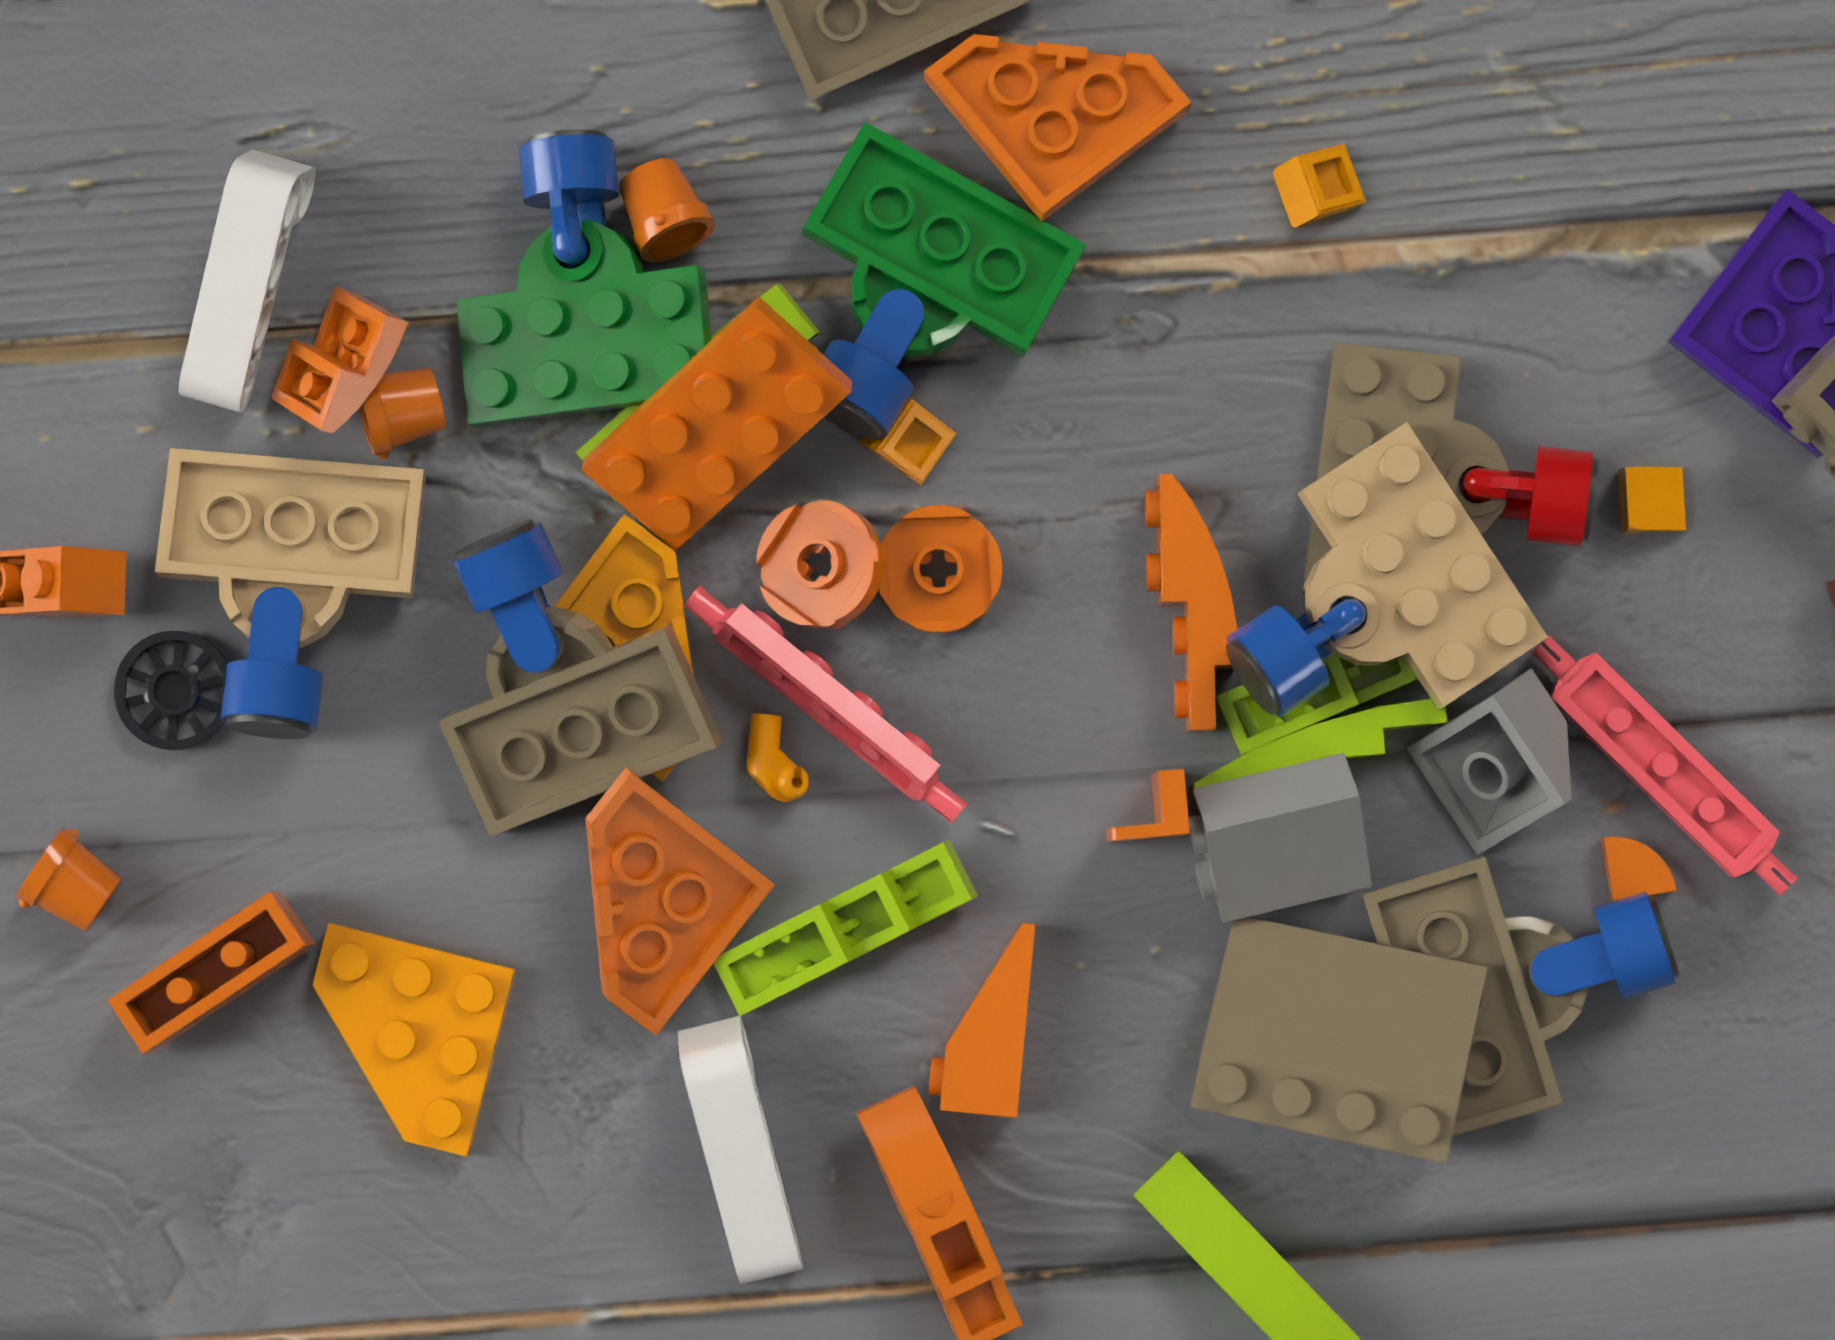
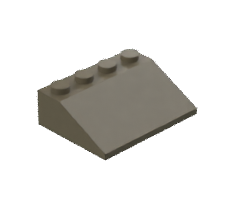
M1251 916L1233 920L1203 1042L1190 1108L1447 1164L1488 966Z

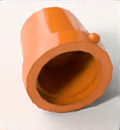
M660 158L646 162L627 173L620 181L618 188L634 232L632 239L642 260L662 262L676 258L702 244L713 233L716 225L706 203L699 200L675 160Z
M430 367L384 373L377 386L358 408L370 451L373 456L378 455L382 460L389 457V452H392L393 448L446 428L439 390Z
M63 828L33 867L17 892L16 898L19 899V906L21 908L33 907L35 905L86 932L121 883L122 878L79 843L78 831L71 828L67 831Z

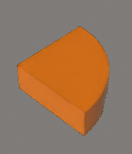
M1624 837L1600 838L1610 901L1620 900L1643 892H1647L1648 895L1677 891L1670 869L1664 860L1651 848L1636 840Z

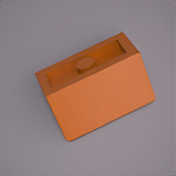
M1184 769L1162 770L1151 775L1155 824L1108 828L1105 830L1106 843L1179 837L1190 834Z

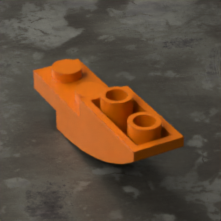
M1159 474L1156 479V490H1145V527L1157 528V553H1146L1147 592L1158 591V606H1184V616L1173 617L1172 622L1173 654L1185 655V680H1174L1175 719L1186 718V733L1213 732L1216 730L1215 669L1233 668L1226 652L1228 635L1238 629L1232 595L1221 558L1210 532L1193 501L1173 474Z
M913 1085L856 1112L900 1216L914 1240L957 1340H993L1022 1326L1021 1319L1001 1276L1003 1272L916 1087Z

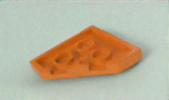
M973 34L924 71V81L1041 222L1188 113L1192 104L1157 60L1149 54L1126 52V56L1088 52V47L1038 41L1037 46L999 42V37Z
M625 768L585 818L601 990L607 1000L657 1036L775 884Z

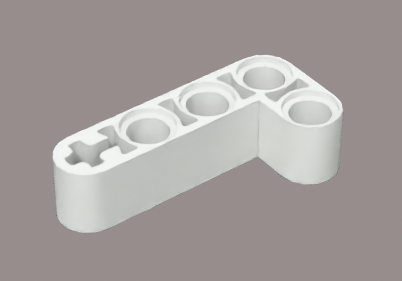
M253 149L237 157L233 162L223 190L179 380V395L243 413L246 409L255 385L291 230L294 225L304 218L315 184V167Z
M741 1016L678 1031L682 1072L740 1285L803 1270L799 1244L758 1093L752 1056Z

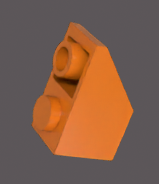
M70 546L0 551V616L89 618L125 615L127 551Z

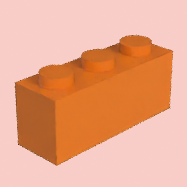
M269 891L107 1001L142 1054L157 1052L314 947L316 943L283 893Z

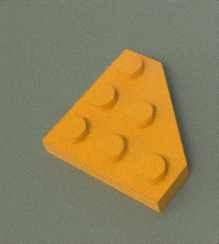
M623 514L554 607L579 612L597 624L613 647L671 624L693 673L677 554L626 514ZM678 763L651 774L664 782Z
M328 923L312 986L403 1140L465 1157L469 1156L516 969Z

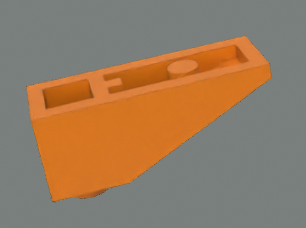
M1021 923L947 1040L944 1057L932 1056L928 1095L940 1096V1110L1017 1118L1035 924Z

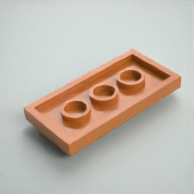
M758 296L584 458L581 470L666 545L676 551L851 393L853 381Z

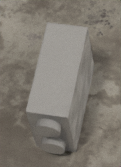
M1344 753L1193 789L1197 815L1188 817L1189 835L1195 855L1204 854L1205 861L1194 863L1196 877L1203 901L1215 899L1222 923L1372 887L1360 795Z

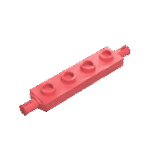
M701 585L686 601L683 607L690 610L713 629L712 633L718 643L911 800L919 802L923 800L948 820L950 824L966 807L967 801L962 800L938 780L940 777L937 770L941 765L931 758L933 753L922 739L911 732L903 731L901 733L882 718L883 712L875 701L862 692L853 691L851 693L833 678L834 674L831 667L821 657L811 651H804L802 653L783 637L784 632L780 625L769 615L758 610L752 612L742 603L737 608L728 609L705 591Z
M1550 634L1547 639L1540 643L1541 645L1534 648L1530 654L1534 655L1558 679L1550 693V697L1557 708L1730 878L1738 877L1753 869L1778 896L1789 888L1787 885H1792L1797 880L1798 876L1794 875L1771 852L1780 831L1602 657L1594 652L1575 661Z

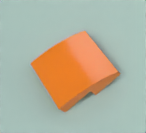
M334 286L314 345L291 339L271 399L319 430L333 434L358 410L377 386L389 367L409 322L356 292Z

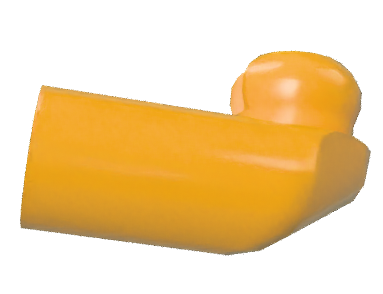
M751 713L746 760L748 774L773 799L782 802H791L794 799H799L808 790L809 777L806 770L801 766L798 767L779 749L782 716Z

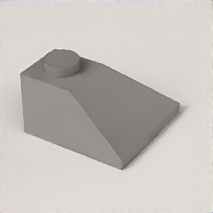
M1532 668L1487 695L1407 748L1476 855L1515 834L1572 799L1567 721Z

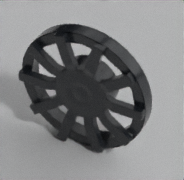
M164 631L144 638L125 655L115 676L114 701L122 722L139 740L160 749L185 750L208 742L220 731L225 723L220 719L222 704L202 697L201 690L223 685L224 688L228 662L219 649L211 642L189 632ZM166 642H175L173 664L166 665L155 646ZM186 642L204 650L189 668L183 667ZM145 652H147L157 669L152 675L133 668L135 661ZM213 658L221 675L199 680L196 675ZM130 677L147 684V693L126 698L127 678ZM151 703L154 709L139 724L132 717L130 707ZM197 705L218 713L206 728H204L193 710ZM163 714L168 715L167 740L148 733ZM185 715L196 735L177 740L179 716Z

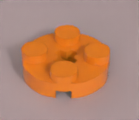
M816 500L817 502H809L803 506L794 505L778 514L768 525L761 537L757 549L756 565L761 566V579L764 587L760 586V589L767 604L782 618L808 628L840 629L846 626L850 620L859 616L874 599L880 587L882 572L887 565L888 554L885 546L879 542L876 531L870 522L854 509L831 500ZM829 550L832 555L830 560L832 569L827 576L821 575L813 582L810 576L814 568L807 560L812 552L823 555Z
M930 505L912 510L890 528L881 542L885 546L888 556L887 565L882 572V580L878 589L879 594L896 619L918 631L944 634L964 629L986 614L999 591L1002 579V557L998 544L980 521L960 508L947 505ZM934 552H944L945 561L950 564L956 563L957 575L948 576L945 587H933L930 577H921L920 565L929 564Z

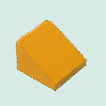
M1345 143L1298 155L1278 166L1273 171V178L1291 225L1295 228L1366 203Z
M908 398L887 437L878 438L877 440L860 437L859 443L917 484L922 485L957 433L916 401Z
M1634 466L1623 467L1618 471L1621 534L1686 531L1683 467Z

